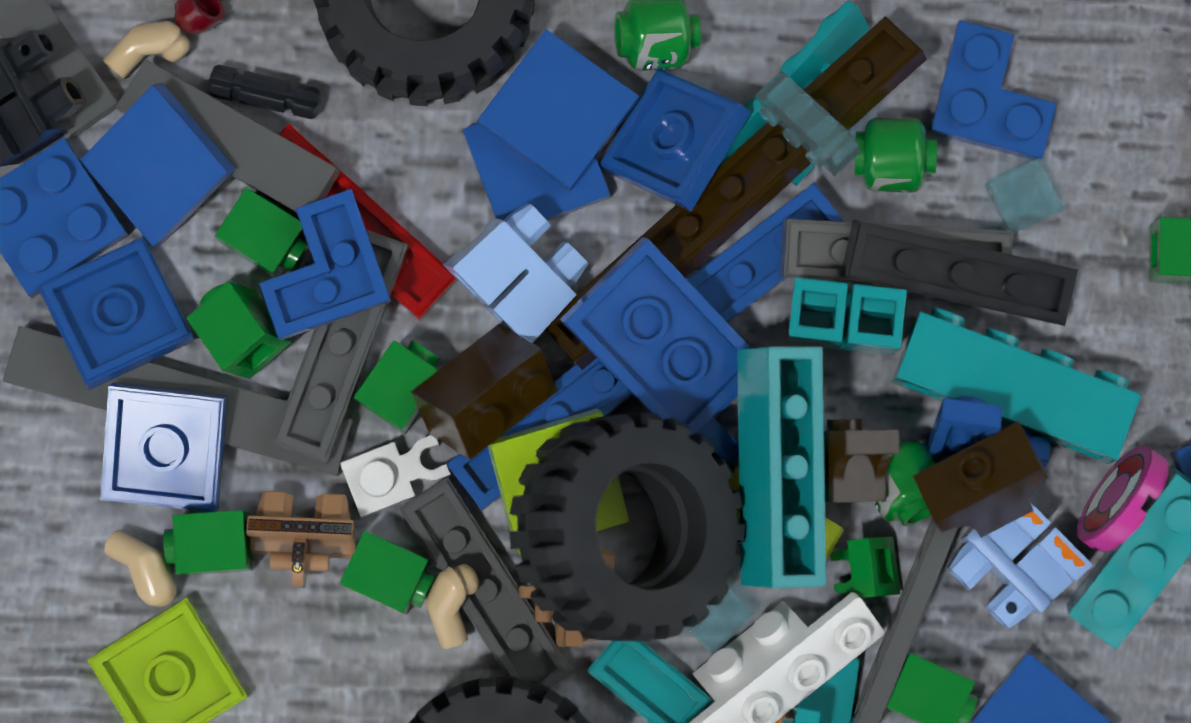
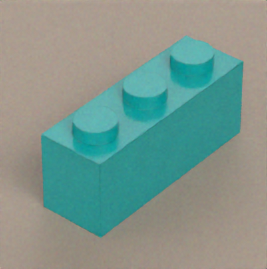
M1173 466L1168 472V478L1160 497H1157L1155 500L1149 496L1142 505L1141 509L1147 514L1141 526L1125 542L1105 553L1066 604L1070 617L1115 650L1121 645L1191 554V479Z

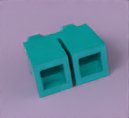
M795 278L787 344L892 355L901 349L907 290L853 284L851 293H847L848 283Z

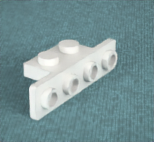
M850 593L809 627L782 601L770 612L761 615L749 629L725 648L715 652L704 665L692 673L715 702L689 723H775L883 636L884 630L856 593Z

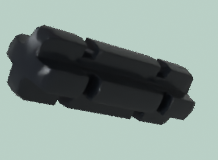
M215 65L213 67L208 83V92L213 97L232 101L233 97H237L242 104L285 113L286 109H289L294 116L314 119L321 104L322 96L317 87L298 83L297 87H293L288 80L245 71L244 75H241L236 68L223 65Z

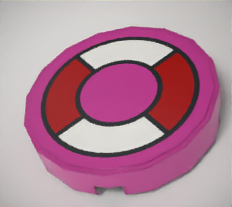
M1147 445L1136 447L1124 455L1106 473L1090 496L1077 525V537L1095 551L1098 549L1101 552L1111 551L1125 542L1145 520L1144 517L1147 513L1141 507L1147 497L1150 496L1156 500L1163 492L1168 478V460Z

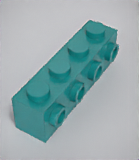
M932 308L930 315L920 312L914 318L891 383L941 402L943 398L954 399L959 396L980 398L989 405L1003 407L1002 425L1008 427L1019 421L1024 430L1031 432L1035 437L1051 439L1050 443L1106 464L1118 460L1142 395L1127 389L1129 380L1104 370H1096L1094 376L1073 369L1075 361L1072 358L1055 351L1042 349L1038 356L1019 349L1020 340L999 330L988 328L985 335L963 328L964 318L942 309Z
M822 347L737 350L739 492L743 508H740V524H745L744 542H740L741 586L763 588L826 586Z

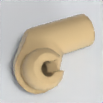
M162 21L138 24L127 32L102 61L124 80L146 55L161 53L169 62H176L187 53L190 42L185 35L180 33L181 28L173 22Z
M121 530L114 531L105 543L104 552L106 556L128 567L137 595L144 603L156 607H164L170 604L176 595V585L173 581L170 566L166 563L165 555L158 549Z
M460 564L454 569L447 567L441 571L426 597V608L442 649L456 647L468 640L459 609L464 603L466 595L476 593L479 587V579L475 570L467 564Z

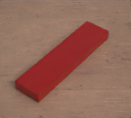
M289 123L278 134L336 167ZM336 167L341 173L325 198L351 189L366 230L409 246L391 296L421 321L458 280L443 266V263Z

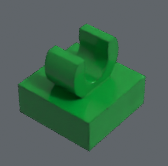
M893 537L848 540V549H838L830 554L831 561H848L851 568L852 578L848 582L834 584L835 592L841 594L856 593L860 598L900 594Z

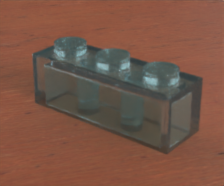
M782 70L755 95L762 106L759 110L761 116L772 127L778 123L784 129L782 132L783 136L796 149L802 145L808 151L805 156L818 170L825 167L835 176L861 152L853 135Z

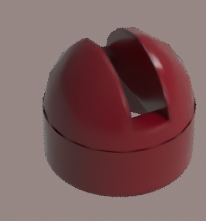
M177 0L175 3L174 16L176 24L186 33L203 34L215 27L225 15L221 0Z

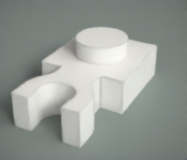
M429 435L421 438L408 453L401 456L395 442H392L340 463L361 518L415 498L416 495L411 485L412 482L417 480L435 482L451 476L447 464L434 470L426 469L422 465V454L427 449L440 446L435 437Z

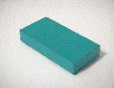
M611 641L587 670L588 673L649 723H689L714 701L642 641Z

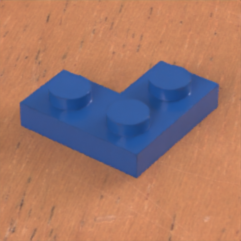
M961 20L958 21L929 134L1037 162L1043 159L1057 103L1001 89L1015 34Z
M351 189L296 208L315 264L259 283L280 340L391 302Z
M959 396L954 399L943 398L926 443L935 461L939 463L999 432L1001 429L1003 407L989 405L984 400L973 396ZM1024 430L1045 470L1049 461L1051 439L1038 438L1031 432Z

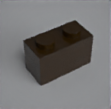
M498 324L413 389L411 394L429 434L471 460L557 393L558 390L541 348Z

